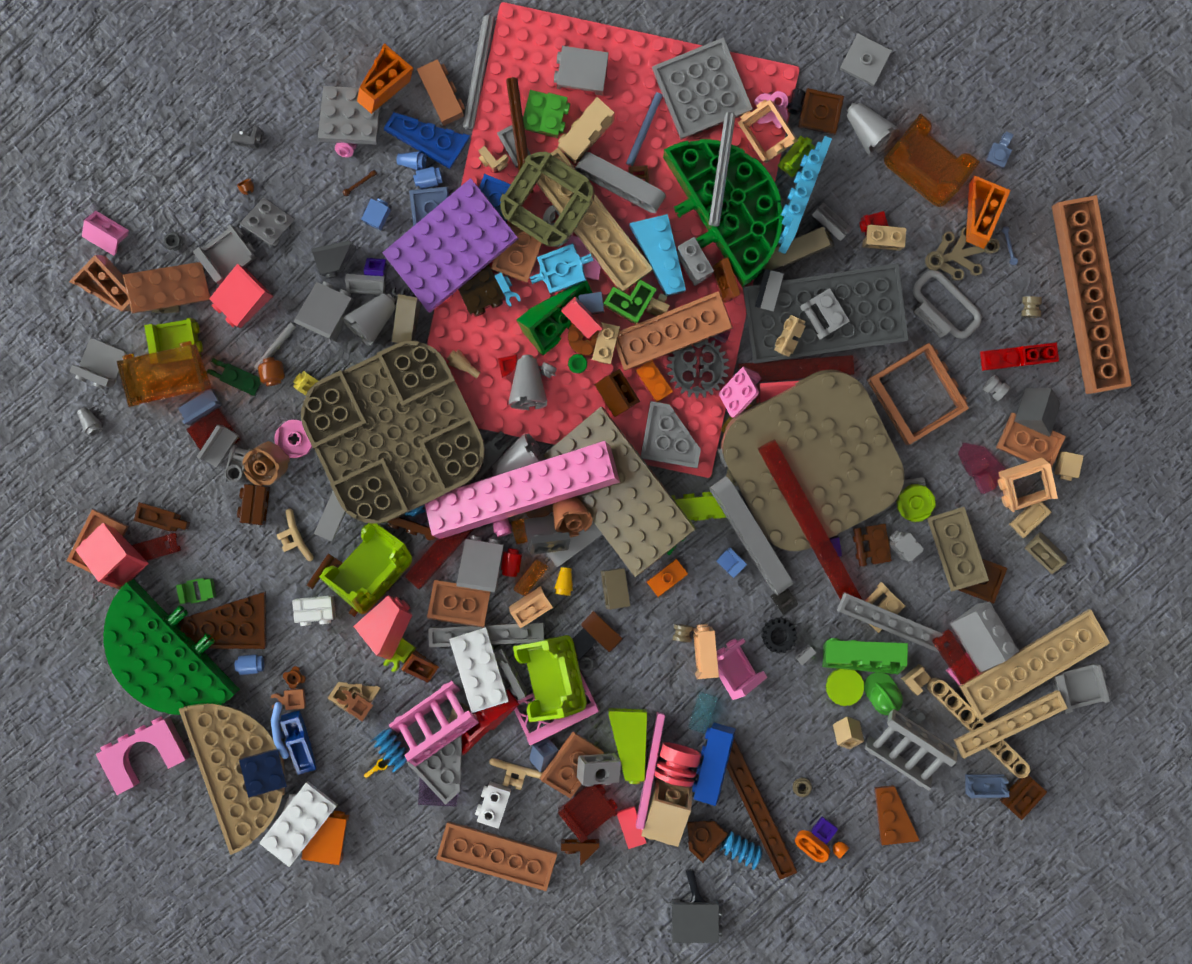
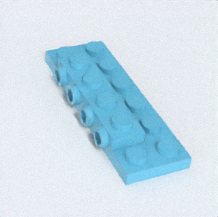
M824 136L822 142L818 141L815 149H811L808 156L804 155L800 166L803 169L801 172H797L794 183H797L795 189L791 188L787 198L790 200L789 205L785 204L781 216H784L781 223L784 225V230L778 241L780 244L778 251L785 254L796 235L832 138Z

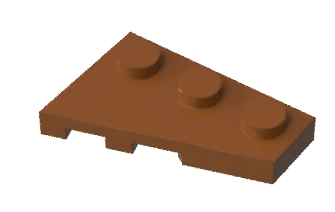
M895 786L874 787L881 845L920 841Z

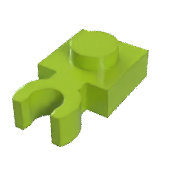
M402 637L393 658L390 660L386 659L383 665L387 667L393 662L394 667L391 671L397 672L400 667V661L406 663L416 647Z

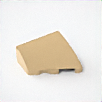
M338 682L329 695L328 700L345 711L348 705H341L336 701L337 698L342 701L346 700V695L342 693V690L349 691L352 698L358 694L369 703H372L381 688L378 686Z

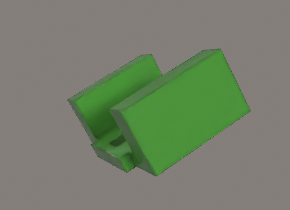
M200 578L176 585L180 604L187 602L192 604L217 597L213 578L205 580ZM195 581H198L201 600L196 599L193 584Z

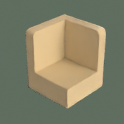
M918 664L901 679L918 696L923 692L921 687L928 683L931 677L926 673L925 668Z
M845 717L833 724L837 745L852 749L864 742L861 725L858 720Z

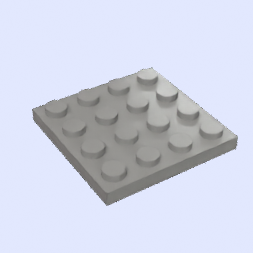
M724 37L652 66V71L680 140L724 123L725 113L727 112L734 113L736 118L753 110Z

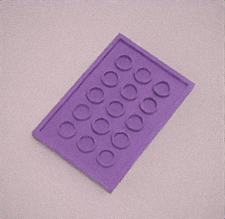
M470 178L382 253L425 309L431 313L519 238Z

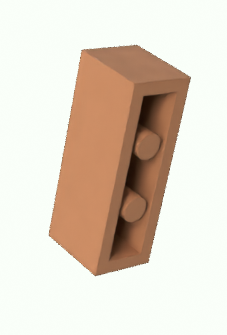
M437 59L418 68L419 76L443 126L464 117L462 110L465 107L461 99L457 100L454 95L457 90L453 82H448L446 78L448 71L444 63L440 65Z

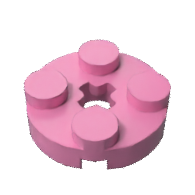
M288 420L276 430L275 444L281 447L289 458H300L307 455L312 449L302 421ZM294 433H296L297 437L300 438L295 445L293 444V441L290 440V437H293Z

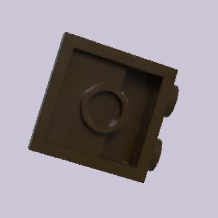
M489 264L458 289L471 316L475 315V317L486 312L485 309L488 307L496 308L502 305V301L505 300Z

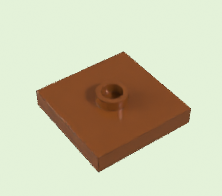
M729 258L722 259L712 268L723 302L726 303L738 297L740 292Z

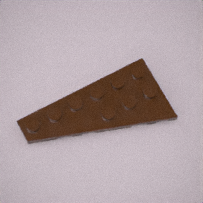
M266 591L184 617L177 625L195 643L204 637L206 633L211 635L206 643L214 638L215 643L208 649L267 648Z

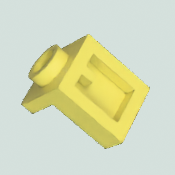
M303 371L295 377L293 387L306 395L309 389L319 380Z

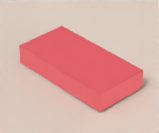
M635 806L617 811L616 814L628 849L646 844L645 837L641 836L642 829L636 828L637 812Z

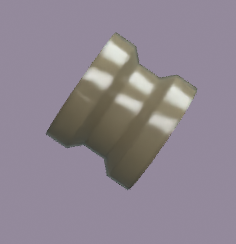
M674 624L675 634L672 640L691 642L690 632L693 631V626Z

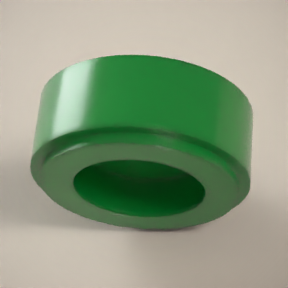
M580 354L571 356L568 361L569 369L576 374L583 373L587 368L586 358Z

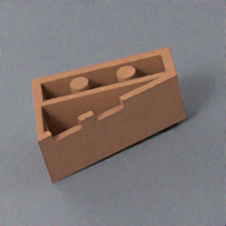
M94 255L69 281L120 311H131L123 274L104 255Z

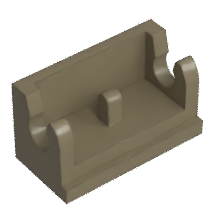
M625 568L600 571L606 609L629 607L630 600Z

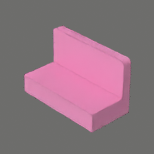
M95 211L84 220L82 237L114 256L117 254L119 243L128 236L129 230Z

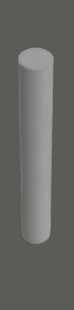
M291 322L255 364L254 367L257 370L258 365L263 363V359L272 357L296 328Z

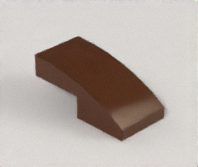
M594 611L580 624L610 653L623 640Z

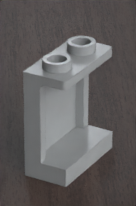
M562 46V51L557 54L556 62L560 64L559 71H555L554 83H557V89L565 87L595 92V95L603 96L609 53Z
M231 224L227 226L228 229L205 247L202 249L198 247L193 251L215 283L221 285L237 264L245 267L257 258L254 254L255 248L250 242L246 243L242 237L245 235L238 226L234 227Z
M695 237L678 246V259L694 286L712 276L714 270Z
M1097 663L1086 664L1064 670L1051 678L1054 691H1060L1068 708L1062 711L1063 713L1073 712L1072 709L1098 702H1110L1109 696L1111 693L1109 687L1105 684L1104 678L1106 673L1101 665Z

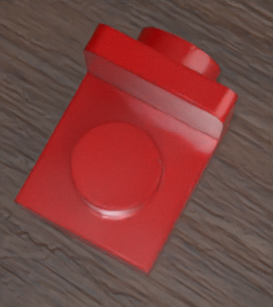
M884 211L864 215L859 222L862 233L865 232V235H867L868 225L888 226Z

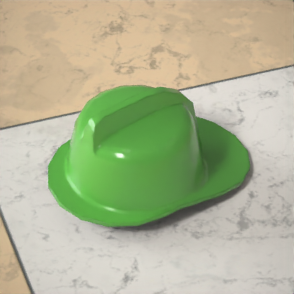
M875 672L866 678L864 691L879 713L889 715L893 709L898 711L903 703L902 694L888 674Z

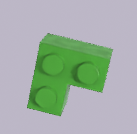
M639 280L631 296L613 286L603 306L630 322L637 324L657 289Z

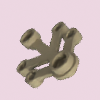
M964 227L960 231V238L951 253L944 254L948 244L953 242L955 238L952 232H946L942 235V242L938 249L926 256L925 264L928 269H941L950 274L953 280L959 281L964 277L963 270L955 269L946 263L953 260L970 270L971 275L978 276L983 271L982 266L974 264L964 257L982 252L993 254L999 250V241L995 238H990L988 243L992 244V250H989L987 245L984 249L974 246L962 250L966 243L964 230L967 227ZM946 235H950V236H951V240H950V241H947V240L945 239V236H946ZM932 258L937 259L936 265L931 262ZM978 267L979 273H975L973 268ZM956 271L960 272V278L955 277Z

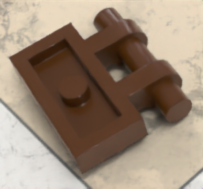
M885 523L865 526L867 534L863 535L861 528L853 529V542L856 543L857 553L855 554L856 559L859 561V567L867 566L866 558L871 557L872 564L892 561ZM868 540L869 551L864 550L863 541Z

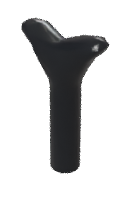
M693 869L686 870L692 894L690 902H706L699 894Z

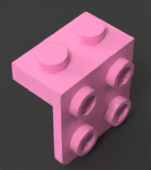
M742 367L718 393L732 418L740 415L759 394L756 384L762 378L758 373L746 367Z

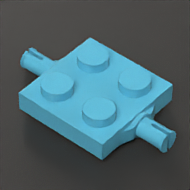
M573 243L537 257L540 273L530 276L531 282L534 284L543 280L550 294L585 282L587 279L583 271V265L594 261L593 256L590 253L580 257Z

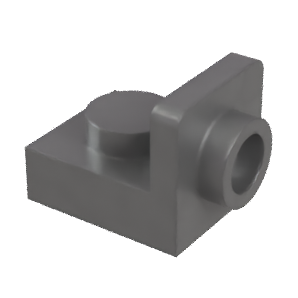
M254 125L252 136H250V133L239 131V134L232 133L231 141L235 145L258 149L259 144L263 141V132H261L258 126Z

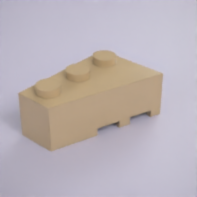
M596 97L586 108L583 115L572 124L571 130L560 137L558 148L574 164H577L584 153L593 146L614 122L615 112Z

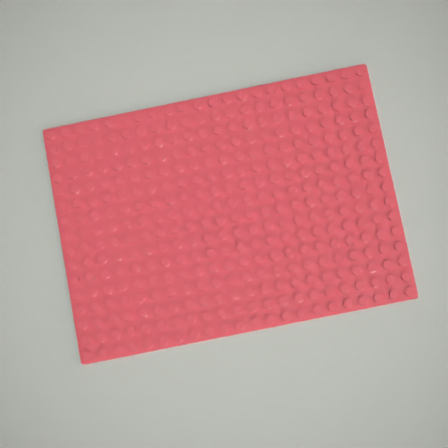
M502 2L499 6L461 186L471 178L479 188L484 174L511 184L519 172L518 167L516 168L497 135L498 132L512 125L506 79L511 77L518 79L523 116L530 90L568 97L567 103H570L568 115L564 114L563 122L566 123L563 134H567L571 130L572 124L583 115L586 108L598 97L615 112L614 122L587 152L629 173L628 167L631 166L626 164L655 93H661L652 71V66L699 48L702 45ZM562 46L609 53L603 96L595 95V92L565 87L557 89V83H554L555 71H559L560 64L556 62L557 54L562 51ZM730 52L753 108L751 113L757 109V105L754 103L755 99L763 93L772 95L774 92L780 91L787 95L788 103L791 102L799 75L798 66ZM663 96L633 165H648L649 184L659 188L666 195L656 213H651L637 205L632 206L630 201L590 181L595 190L594 194L645 259L646 257L629 227L632 222L668 214L676 251H678L679 245L693 237L698 238L708 232L694 209L680 218L677 216L678 212L675 213L673 207L684 202L688 197L664 160V149L684 141H700V139L721 141L723 130L722 123L680 140ZM776 98L775 104L780 105L782 99ZM788 112V118H787V121H786L787 124H788L789 116H790V113H789V112ZM741 116L736 117L731 144L745 150V153L752 158H756L766 168L775 182L781 153L767 163L762 162L738 124L742 120ZM773 121L765 124L755 122L749 127L765 152L782 141L786 134L784 128L778 129ZM525 130L527 148L531 155L544 151L551 153L558 148V140L563 134L560 133L558 138ZM485 146L496 161L506 154L509 158L508 165L502 171L497 170L493 172L489 165L485 167L479 160L481 155L478 150ZM566 156V158L569 160V162H570V163L573 165V167L575 168L577 164H574V163ZM644 171L633 172V175H644ZM536 184L533 188V193L529 194L522 207L543 220L545 211L553 204ZM555 212V215H556V216H555V220L553 221L554 223L556 222V220H557L558 217H559V215H557L556 212ZM714 242L702 248L711 266L725 259ZM566 243L560 247H549L542 244L538 257L566 246ZM536 259L530 276L540 273L538 259ZM494 260L489 263L490 267H492ZM680 263L686 291L666 298L665 303L670 305L667 312L719 291L714 273L710 278L694 286ZM602 267L599 280L586 278L593 293L602 292L603 303L613 286L617 288ZM492 270L494 276L499 274L498 272ZM653 271L641 279L657 289L653 298L658 300L660 293L664 295ZM508 276L512 284L509 287L510 290L517 293L521 298V301L518 302L516 297H511V307L507 305L505 298L502 301V305L496 308L488 307L485 309L486 312L477 317L475 315L471 316L459 290H457L434 309L427 345L436 349L447 364L449 362L447 357L453 350L456 352L459 349L471 363V366L481 372L475 378L467 371L464 372L448 365L479 429L497 433L502 431L504 434L521 437L526 433L530 434L535 441L556 445L598 408L603 407L641 456L650 401L656 402L636 372L644 364L624 371L615 346L611 364L592 360L593 355H583L587 360V368L583 373L576 374L568 366L570 357L578 354L569 345L568 328L560 335L562 339L543 356L523 334L517 322V319L530 308L564 290L550 294L543 280L532 284L530 278L528 283ZM736 276L735 279L740 295L724 303L733 329L708 338V343L715 340V347L721 345L719 352L725 351L726 353L722 357L723 359H729V361L724 363V366L729 367L728 370H724L728 377L721 378L725 384L718 383L720 390L713 388V395L707 391L705 398L699 393L697 399L694 393L688 397V391L680 394L682 388L675 389L674 387L677 383H670V380L674 378L673 375H667L668 372L672 371L671 368L666 367V365L672 364L668 357H674V355L670 353L652 360L673 391L658 403L669 404L700 447L698 468L643 459L647 465L709 478L712 475L726 407L718 393L733 378L747 314L743 287ZM754 279L744 287L753 286ZM638 282L624 291V293L631 296ZM605 306L604 313L593 314L599 322L620 326L619 331L636 325ZM645 310L638 323L656 316ZM582 333V335L584 336V337L582 338L583 341H585V340L591 341V340H592L591 337L588 339V338ZM692 345L695 353L686 352L683 355V359L686 362H692L694 356H697V363L693 366L696 369V377L693 378L691 372L685 371L683 379L687 382L694 380L693 386L690 389L698 386L704 390L700 382L702 380L711 382L712 375L709 372H704L702 377L699 378V370L703 369V366L699 365V358L703 356L704 362L711 363L713 356L710 353H701L705 345L700 348ZM517 354L518 361L523 355H532L533 358L537 359L538 366H542L543 362H546L557 368L556 376L548 378L541 374L547 397V406L541 409H535V406L529 407V410L511 408L509 397L516 367L510 375L502 378L498 358ZM620 369L640 402L614 417L594 384Z

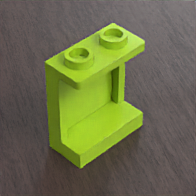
M186 318V320L144 325L150 362L157 365L201 357L203 346L202 342L198 339L200 328L195 319Z

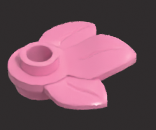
M780 91L774 92L772 95L763 93L755 99L754 103L758 105L765 99L767 101L772 100L775 104L776 98H781L782 103L776 105L785 121H787L788 112L786 107L788 106V97L785 93ZM773 111L757 121L759 124L773 121L778 129L783 127Z

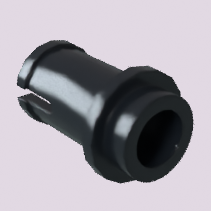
M799 88L793 90L791 102L787 106L788 112L793 115H797L802 111L801 105L805 96L803 89H800L799 95Z

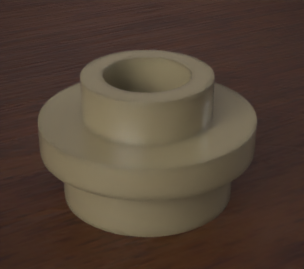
M801 777L794 781L792 788L797 796L806 797L811 793L812 785L808 779ZM800 784H805L803 790L799 789Z

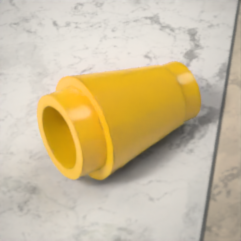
M560 568L554 587L556 589L555 594L571 596V591H573L571 568Z

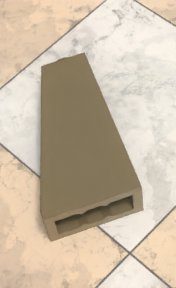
M821 227L794 239L785 254L778 251L780 246L776 247L770 261L763 270L775 271L834 247L835 245L829 230L826 227Z

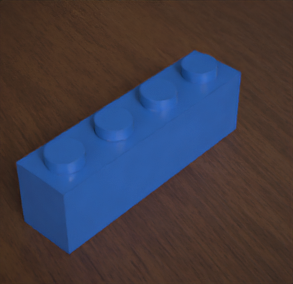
M715 722L711 728H707L705 739H708L707 745H703L701 751L703 762L698 765L696 774L699 775L698 781L694 782L692 792L695 793L694 800L716 806L720 797L736 732L735 728Z

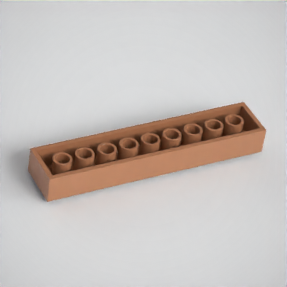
M1097 195L1058 202L1052 206L1085 392L1086 394L1130 387L1132 385Z

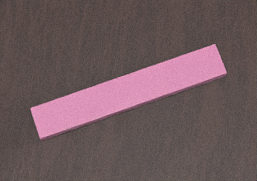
M661 712L656 713L645 781L643 782L636 820V828L642 830L645 827L665 715Z

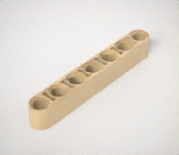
M935 677L927 683L929 692L969 732L975 730V726L979 723L982 726L987 724L983 719H977L974 710L946 682ZM941 683L942 687L940 691L935 692V684ZM954 696L955 702L952 705H948V699ZM964 710H968V716L962 719L961 713ZM1004 740L986 748L1016 777L1025 778L1029 775L1030 766ZM1008 750V757L1003 759L1002 753ZM1022 764V769L1016 772V766Z

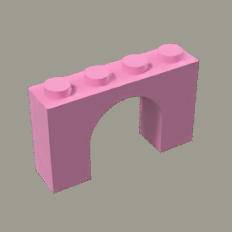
M160 716L151 721L153 725L147 728L143 725L134 730L135 734L129 736L127 733L117 739L118 743L112 745L110 742L100 747L101 751L96 756L116 795L140 783L129 762L130 749L136 742H148L154 745L160 752L168 769L190 757L170 716L165 719Z

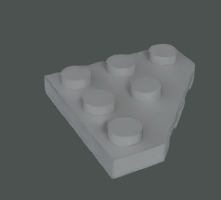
M650 401L641 451L642 459L698 468L701 449L669 404Z
M462 735L416 767L408 761L406 762L445 805L461 791Z

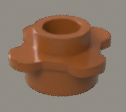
M297 666L283 674V679L286 680L291 689H295L299 683H304L306 677L300 673V668Z

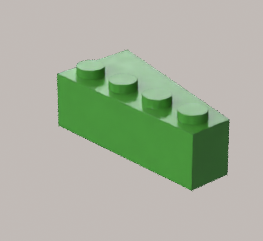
M830 638L823 644L822 667L899 674L907 667L908 643L840 641L837 638Z

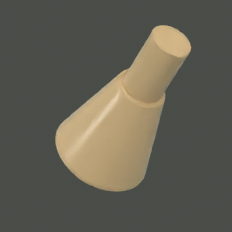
M459 349L456 352L453 350L447 357L449 361L447 365L464 372L467 371L475 378L481 373L471 366V363Z

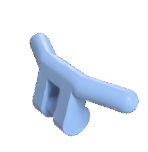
M276 702L270 720L272 736L281 757L287 759L289 753L281 740L284 738V732L281 731V718H279L282 703Z

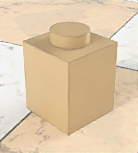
M1059 452L1054 474L1060 475V479L1072 481V478H1079L1084 456L1069 452Z

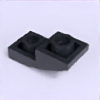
M584 628L572 639L577 661L597 642Z

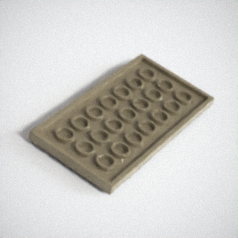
M600 407L543 456L547 460L606 441L611 446L620 483L577 497L591 513L595 525L634 577H637L694 532L696 528L606 410Z

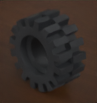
M776 618L765 623V627L762 628L761 638L770 651L779 654L781 652L786 653L787 650L790 651L792 649V646H795L797 631L788 620ZM778 628L784 629L787 634L786 639L781 643H777L772 639L773 631Z

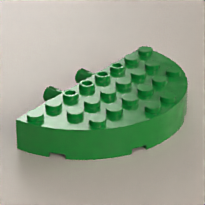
M700 139V141L691 142L684 141L664 149L663 158L688 197L687 200L673 207L675 213L678 212L677 216L680 218L693 209L697 212L708 230L707 233L695 238L700 248L702 249L712 242L716 243L724 258H729L733 273L741 286L744 287L766 267L781 235L783 225L781 224L783 221V216H781V198L773 178L756 158H752L745 153V150L731 144L720 224L717 227L710 226L709 218L721 141Z
M135 579L126 582L113 598L106 614L103 632L104 649L108 664L113 675L124 690L134 699L151 709L175 715H181L179 708L196 704L221 705L234 696L240 689L204 652L215 643L214 638L206 643L211 635L206 633L204 637L195 643L177 625L188 615L187 610L179 615L184 607L179 605L172 614L168 615Z

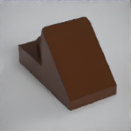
M561 839V851H565L566 854H575L576 851H580V866L599 848V839Z

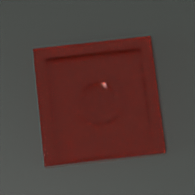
M217 408L186 429L200 451L217 425H224L236 433L220 408ZM238 437L234 444L239 442L241 439Z

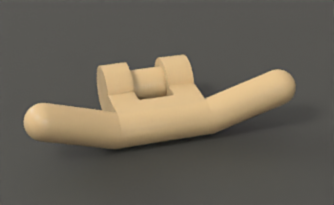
M289 508L286 510L289 529L276 536L278 540H281L284 552L298 547L308 561H312L314 556L304 544L296 526L294 512ZM289 535H292L294 542L290 543Z
M491 758L489 761L490 765L507 770L503 785L507 787L508 785L515 786L518 790L522 789L525 775L540 779L543 773L496 758ZM512 773L518 774L519 778H511Z

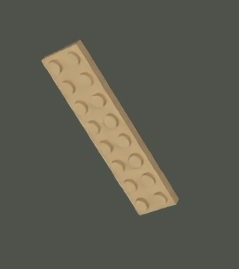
M559 148L550 153L576 170ZM544 174L541 175L536 183L561 214L574 193ZM594 194L593 203L574 233L616 287L624 292L649 274L653 268Z
M1088 609L1020 649L1019 652L1007 661L981 672L959 685L974 710L977 719L981 720L1110 644L1092 610Z

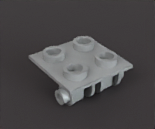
M262 198L240 222V225L270 246H276L279 242L278 238L295 219L265 198Z

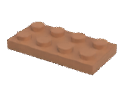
M201 262L123 274L132 314L210 300Z

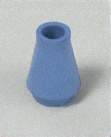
M421 151L404 154L398 153L397 165L415 170L425 169L426 154L421 153Z

